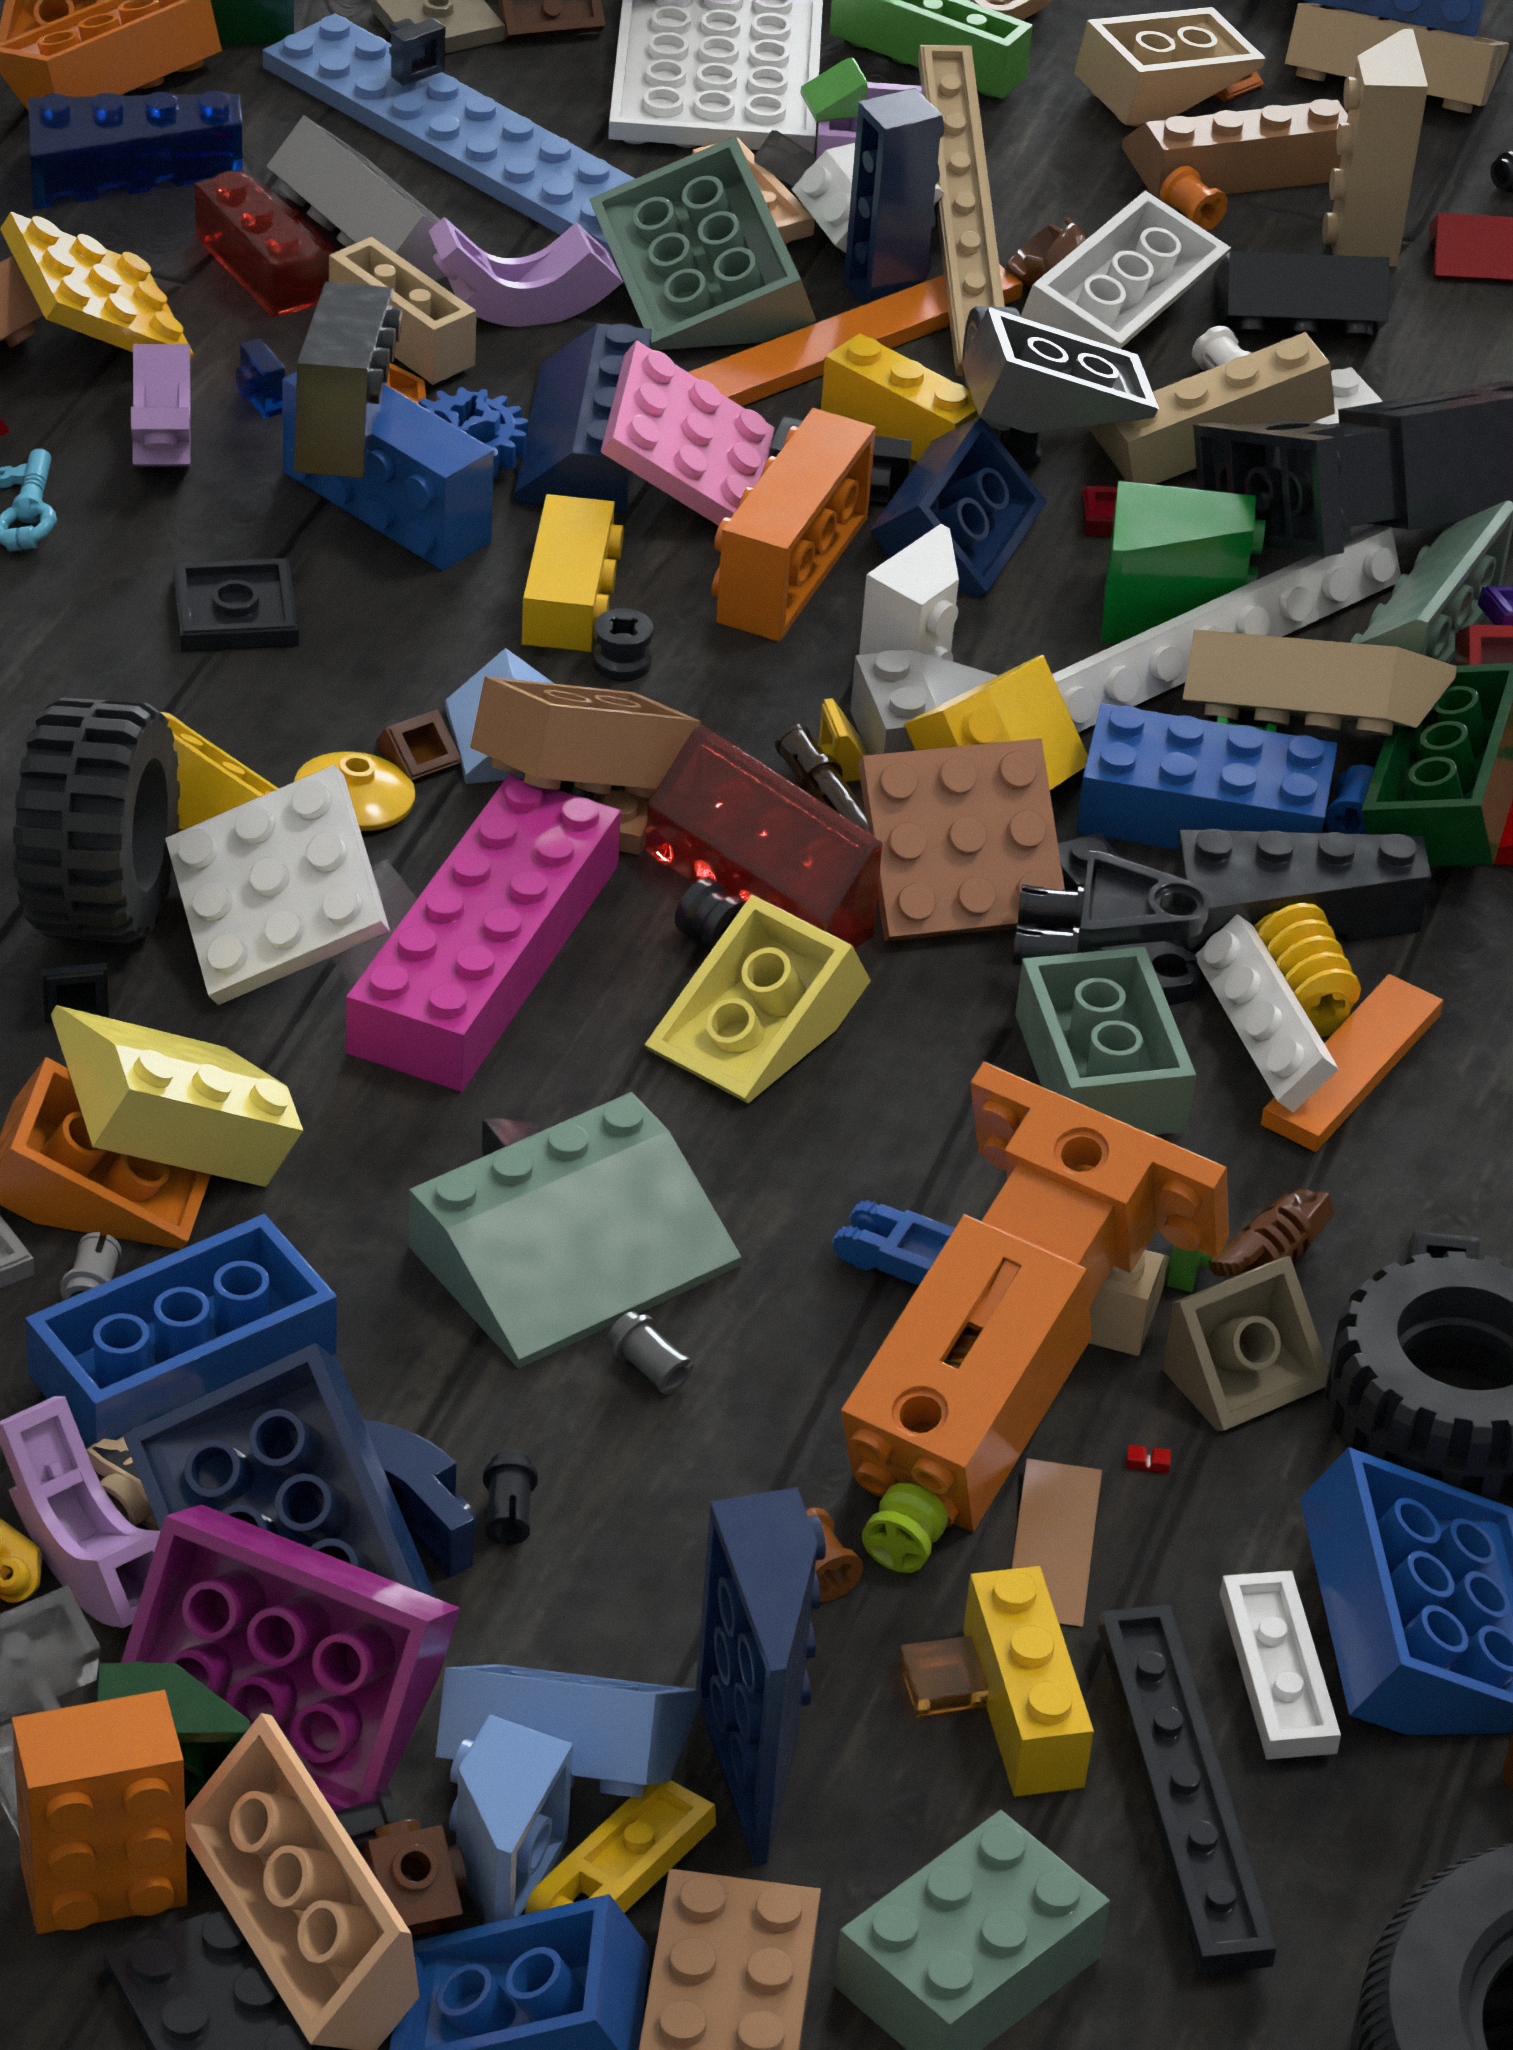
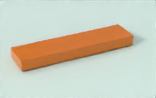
M1388 974L1324 1043L1339 1070L1294 1113L1280 1104L1274 1097L1263 1108L1261 1125L1317 1152L1440 1017L1443 999Z

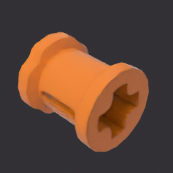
M1181 166L1167 176L1160 190V200L1174 210H1180L1187 216V219L1205 231L1213 229L1226 214L1228 203L1226 194L1220 189H1210L1203 184L1200 174L1193 167Z

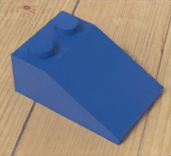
M610 1894L413 1942L420 1997L393 2029L389 2050H639L650 1947Z

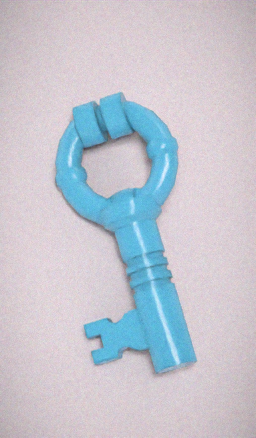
M44 449L32 450L28 462L17 467H0V488L11 487L14 484L22 485L20 494L14 498L12 506L0 515V544L6 546L9 552L36 548L37 542L46 537L57 524L55 511L50 505L42 501L52 460L50 453ZM17 519L24 523H35L40 520L36 527L31 525L9 529V525Z

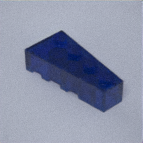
M208 91L203 94L173 95L167 92H155L142 96H120L115 93H102L89 97H67L61 94H49L43 97L28 98L33 210L52 207L51 198L74 194L78 203L98 199V190L121 186L125 187L129 194L149 191V188L154 186L159 180L170 179L176 186L243 176L242 115L239 94H226L220 91Z

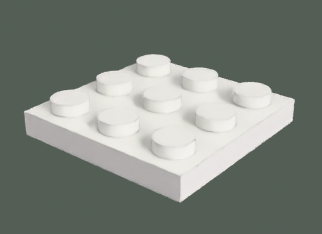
M335 764L165 838L207 993L218 1005L390 932L345 777Z

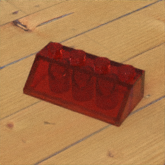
M701 724L693 729L647 804L645 851L693 883L702 878L710 877L724 886L726 895L729 897L737 895L747 901L752 894L849 943L854 949L874 936L883 842Z

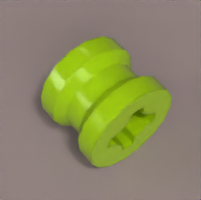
M913 1483L892 1485L879 1503V1512L872 1515L862 1530V1542L872 1558L884 1567L897 1572L912 1573L920 1570L931 1554V1543L936 1542L948 1525V1513L938 1497L926 1488Z

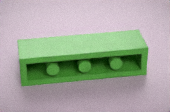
M832 0L829 34L844 39L855 47L868 48L889 56L898 63L910 64L918 68L920 45L971 46L977 90L983 95L1003 99L1027 78L1033 25L967 0Z

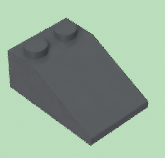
M989 307L961 363L979 418L984 419L989 426L998 430L1008 431L1014 428L1027 433H1037L1154 418L1159 409L1137 354Z

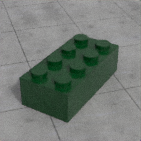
M1513 663L1458 665L1455 679L1417 728L1393 726L1392 736H1385L1362 807L1367 834L1423 836L1429 866L1458 865L1460 867H1475L1478 865L1494 864L1513 800Z

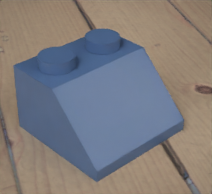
M489 1714L474 1741L465 1739L461 1743L454 1757L450 1772L451 1782L458 1784V1796L451 1810L449 1829L456 1832V1844L461 1851L466 1871V1887L484 1924L525 1915V1906L531 1892L550 1873L568 1840L573 1753V1744Z

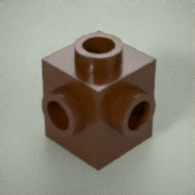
M418 1819L402 1820L376 1829V1839L367 1841L361 1855L412 1933V1938L452 1930L463 1915L458 1891L466 1889L467 1885L464 1861L459 1846L457 1844L447 1846L442 1825L421 1829ZM403 1874L409 1875L414 1881L408 1880Z

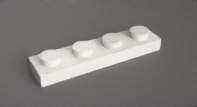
M1236 914L1220 931L1213 934L1206 945L1195 955L1197 963L1276 1100L1294 1113L1339 1068L1254 926Z

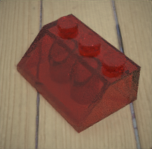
M244 170L223 172L214 178L195 183L196 238L272 318L318 304L324 284L329 282V255L338 250L289 200Z

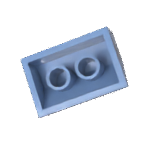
M499 1664L447 1667L444 1673L435 1757L454 1760L461 1743L465 1739L474 1741L489 1714L572 1743L571 1787H573L574 1776L600 1779L599 1792L643 1797L644 1785L670 1782L699 1710L702 1690Z

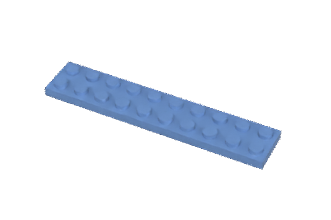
M336 13L324 17L321 21L263 49V68L557 234L562 235L577 222L610 253L617 267L589 199L635 178L443 72L402 86L391 77V55L389 54L391 44Z

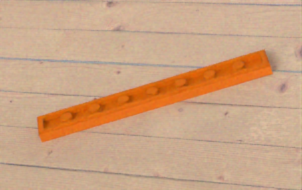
M999 264L1005 305L1021 298L1023 282ZM944 275L702 366L688 373L699 380L710 382L721 394L738 405L745 406L824 375L825 355L859 333L873 338L880 344L892 349L950 326Z

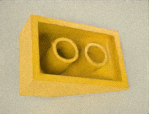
M1044 655L1037 656L904 723L916 751L1042 738L1049 790L1085 768L1088 759L1086 750Z

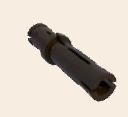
M796 724L784 729L775 741V749L796 775L795 784L803 796L815 801L830 825L849 848L858 865H864L865 868L873 867L865 808L842 778L843 770L841 765L833 756L824 754L806 726L802 727L800 724Z

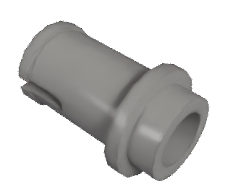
M101 1232L88 1233L81 1238L73 1268L64 1274L60 1282V1294L63 1301L112 1280L116 1265L121 1258V1246L116 1239L107 1234L102 1252L98 1253L95 1250Z

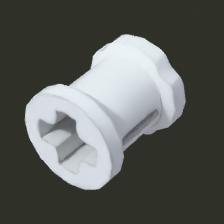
M1216 326L1208 329L1205 334L1196 340L1192 349L1193 359L1202 370L1206 371L1228 363L1233 359L1251 354V352L1243 351L1238 346L1237 338L1226 326Z

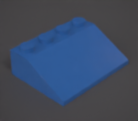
M1348 1447L1300 1497V1503L1349 1715L1405 1735L1511 1734L1513 1729V1508Z

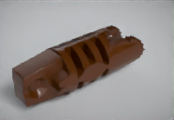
M1297 1189L1292 1194H1285L1267 1206L1261 1214L1256 1216L1251 1223L1245 1226L1240 1233L1234 1236L1222 1248L1217 1258L1212 1257L1208 1261L1213 1275H1218L1219 1277L1233 1275L1231 1277L1233 1278L1286 1256H1290L1292 1263H1294L1311 1247L1314 1239L1334 1216L1329 1194L1321 1191L1315 1193L1306 1189Z

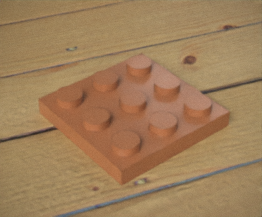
M1042 738L862 756L858 761L884 942L1017 928V925H1022L1018 924L1022 884L1049 889H1065ZM1024 924L1023 926H1028V927H1029V926H1037V925Z

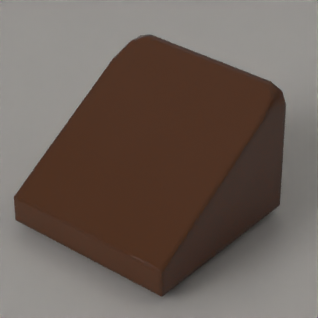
M438 709L385 727L376 740V744L383 756L388 761L397 765L412 782L454 768L462 763L461 756Z

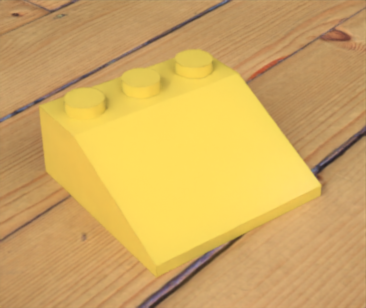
M56 1005L51 1013L92 1146L95 1148L266 1187L303 1132L288 1087L227 1047Z

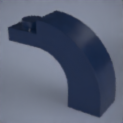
M363 1419L411 1537L449 1578L472 1567L474 1533L477 1531V1521L467 1501L463 1497L456 1495L457 1463L446 1452L417 1434L386 1423Z

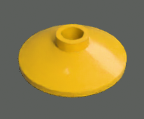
M333 752L320 755L305 763L295 776L294 782L335 764L345 777L360 831H375L391 827L405 819L414 806L415 788L412 780L397 765L375 755L361 752Z

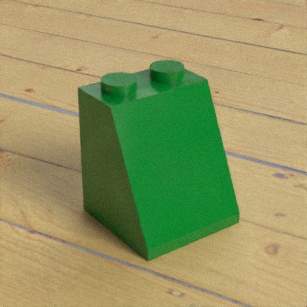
M1118 481L1106 570L1100 642H1123L1256 581L1258 566L1249 565L1250 555H1261L1265 532V520L1255 519L1256 496Z

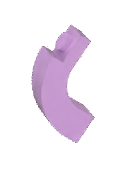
M445 217L428 231L437 250L433 255V259L447 276L455 296L477 311L476 316L491 323L522 327L560 322L596 305L623 283L610 253L577 222L546 248L521 258H500L484 252Z
M133 344V407H131L133 467L191 466L190 344Z
M54 1396L1 1420L0 1445L16 1483V1486L8 1491L30 1538L41 1549L42 1558L48 1568L75 1602L97 1621L108 1626L120 1628L133 1624L160 1531L143 1530L135 1527L114 1506L94 1471L65 1396Z

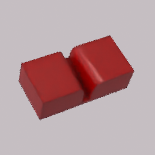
M1128 1445L1127 1469L1169 1474L1171 1450L1153 1448L1151 1455H1147V1447Z

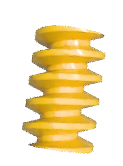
M1299 903L1289 905L1264 916L1254 928L1319 1036H1330L1350 1016L1351 1008L1359 999L1361 986L1356 975L1353 974L1348 959L1344 957L1345 955L1340 943L1336 941L1332 927L1328 925L1324 911L1315 904Z

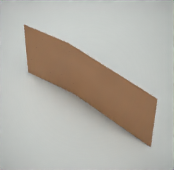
M1027 1458L1012 1569L1040 1566L1059 1624L1083 1627L1102 1470Z

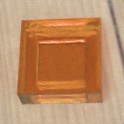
M971 1636L901 1645L899 1663L917 1717L987 1707L989 1689Z

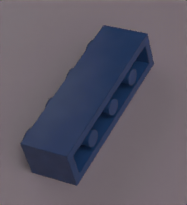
M916 88L859 101L843 284L862 305L925 282L927 274L931 270L929 249L931 230L935 226L933 207L935 187L940 179L938 156L940 138L944 134V121L938 108L933 106Z

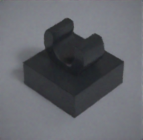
M434 17L416 24L409 18L389 24V30L391 31V47H389L391 77L405 86L445 71L446 26Z
M875 436L869 504L887 506L890 488L899 489L910 472L912 440Z

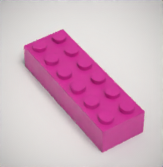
M508 775L347 994L346 1054L462 1092L617 869L621 810L560 790L536 787L525 783L522 778Z

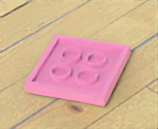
M636 340L624 355L601 453L719 526L725 517L731 518L738 509L744 490L748 486L754 487L761 478L764 465L769 457L775 427L768 424L757 412L745 409L721 394L710 382L699 380L678 367L664 353L652 350Z

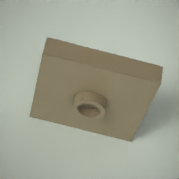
M372 0V12L390 33L389 24L406 18L411 19L416 24L434 17L446 26L445 54L505 40V24L484 0Z

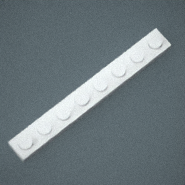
M1375 525L1352 536L1351 541L1343 542L1344 553L1325 557L1310 555L1053 673V678L1077 732L1096 724L1100 703L1116 706H1135L1186 682L1194 630L1283 637L1396 584L1401 573L1392 527Z

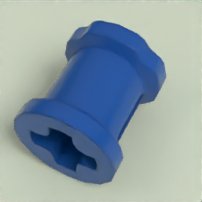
M1352 765L1338 775L1335 786L1337 799L1333 800L1328 806L1325 817L1326 826L1330 832L1367 834L1362 807L1375 768L1366 765Z

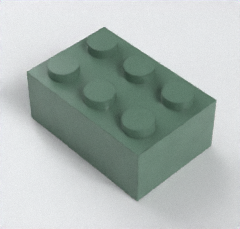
M1145 946L1022 959L1015 1016L1041 1086L1152 1135L1187 1132L1196 1073Z
M999 1810L840 1929L834 1987L906 2050H982L1101 1957L1110 1900L1005 1812Z

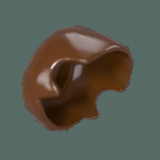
M1066 217L1064 219L1067 225L1064 230L1054 224L1045 226L1007 262L1006 268L1011 274L1022 281L1023 285L1031 290L1032 285L1086 240L1082 228L1070 218Z

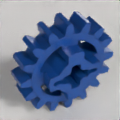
M460 387L455 396H449L442 390L437 391L435 402L421 398L418 402L419 405L494 449L493 477L498 476V466L512 470L515 468L516 458L525 457L528 420L522 418V408L520 406L507 407L508 397L502 395L492 400L487 398L488 393L486 389H481L479 392H469L464 387Z

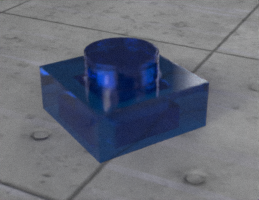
M261 338L241 343L240 367L235 372L236 384L241 396L245 400H250L265 419L282 414V379L285 378L284 365Z

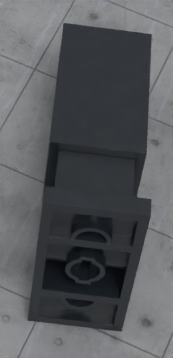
M1502 381L1338 409L1339 423L1329 425L1287 419H1276L1246 425L1213 421L1193 425L1198 490L1256 496L1255 519L1265 520L1263 547L1325 557L1344 553L1343 542L1351 541V526L1370 524L1414 530L1458 522L1506 500L1513 502L1512 381Z

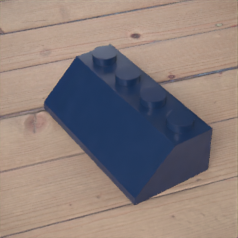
M622 323L614 325L596 324L541 363L528 423L526 454L524 458H521L514 491V502L544 505L546 494L615 501L614 512L626 513L633 472L601 453V448L624 355L636 340L651 349L652 329L635 328Z

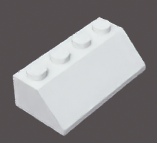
M1144 191L1032 285L1020 317L1121 349L1220 263L1229 253L1231 247L1147 191Z

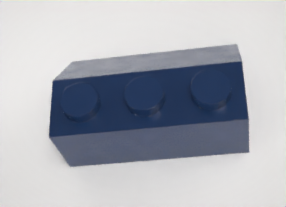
M978 416L930 443L870 532L878 541L882 551L891 558L938 525L942 524L950 528L959 577L958 591L980 597L988 593L1047 501L984 419Z

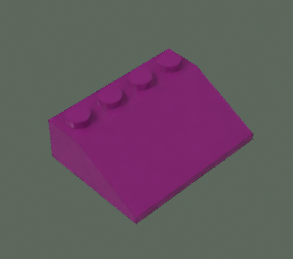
M201 1504L165 1516L121 1663L134 1661L176 1663L249 1719L250 1727L261 1713L272 1715L331 1809L335 1812L375 1800L376 1791L388 1787L439 1678L460 1608Z

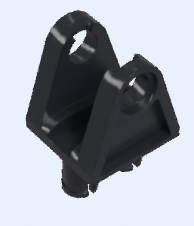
M1089 850L1085 886H1078V891L1049 889L1022 884L1018 924L1022 925H1017L1012 965H1022V959L1145 946L1154 970L1169 967L1177 969L1184 974L1177 978H1168L1156 973L1168 1005L1187 1002L1196 995L1199 988L1200 972L1196 965L1197 957L1185 948L1165 941L1188 939L1198 936L1202 932L1203 924L1206 923L1209 916V895L1201 886L1194 882L1104 852ZM1170 906H1179L1191 911L1192 914L1176 916L1164 912L1163 909ZM1024 924H1029V925H1037V926H1039V925L1053 926V927L1064 928V929H1072L1073 932H1072V931H1063V930H1058V931H1056V930L1039 929V928H1037V927H1028V926H1023V925H1024Z

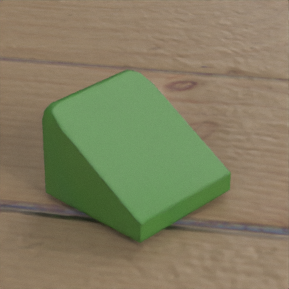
M852 57L841 61L801 86L800 94L817 122L856 118L859 101L867 100L868 83L857 62Z

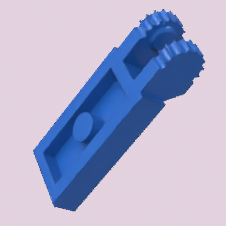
M861 1200L859 1204H856L849 1216L851 1219L850 1224L853 1227L849 1225L839 1229L833 1237L831 1244H833L832 1250L836 1252L835 1255H838L841 1261L844 1260L847 1264L852 1263L854 1267L864 1271L877 1267V1270L920 1285L955 1228L906 1210L904 1213L883 1204L877 1205L875 1201L870 1202L867 1200L863 1202Z

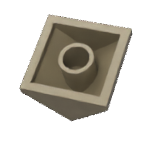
M1290 1256L1279 1258L1173 1302L1162 1370L1217 1431H1225L1326 1387L1329 1368Z

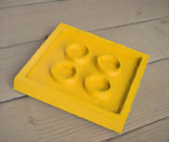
M13 212L9 213L0 230L46 320L133 352V344H189L183 334V326L174 318L166 303V295L158 288L150 273V266L142 258L131 252H123L120 255L107 250L97 240L88 235L79 234L77 237L64 233L42 217L34 216L32 219H28ZM190 347V360H191V358L193 357L194 353H193V351H192V349H191V347Z

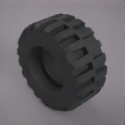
M63 697L46 706V709L40 712L36 718V728L30 731L26 742L28 748L26 756L22 757L19 771L21 779L19 790H16L14 807L17 809L16 826H13V844H15L16 858L13 862L14 874L18 878L19 883L17 889L19 903L24 906L23 914L26 920L32 924L33 928L46 937L134 943L154 929L155 920H158L164 908L163 900L165 896H168L171 884L170 873L173 865L165 838L176 834L179 830L178 799L180 798V781H177L178 756L173 748L174 735L172 729L167 726V718L148 703Z
M1447 1251L1443 1258L1432 1259L1429 1253L1415 1255L1405 1261V1266L1401 1267L1397 1262H1394L1373 1274V1279L1365 1280L1350 1294L1349 1303L1342 1308L1338 1320L1325 1391V1398L1328 1401L1327 1414L1331 1426L1337 1434H1341L1340 1442L1346 1449L1350 1447L1498 1502L1499 1498L1506 1497L1509 1502H1513V1270L1504 1267L1502 1259L1484 1255L1483 1260L1466 1258V1252ZM1428 1367L1460 1368L1482 1375L1501 1388L1484 1391L1456 1388L1436 1381L1419 1369Z

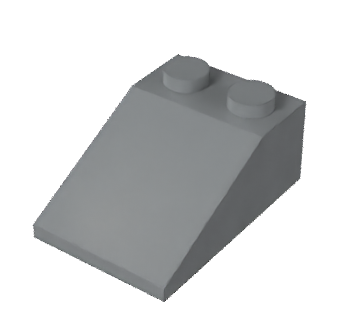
M914 649L885 650L880 653L855 655L850 712L868 755L916 751L904 726L905 722L997 677V675Z

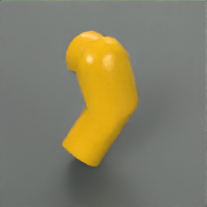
M0 1518V1598L7 1602H22L29 1599L39 1588L42 1552L37 1544Z

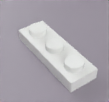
M1292 1570L1223 1576L1220 1598L1266 1760L1337 1754L1341 1733Z

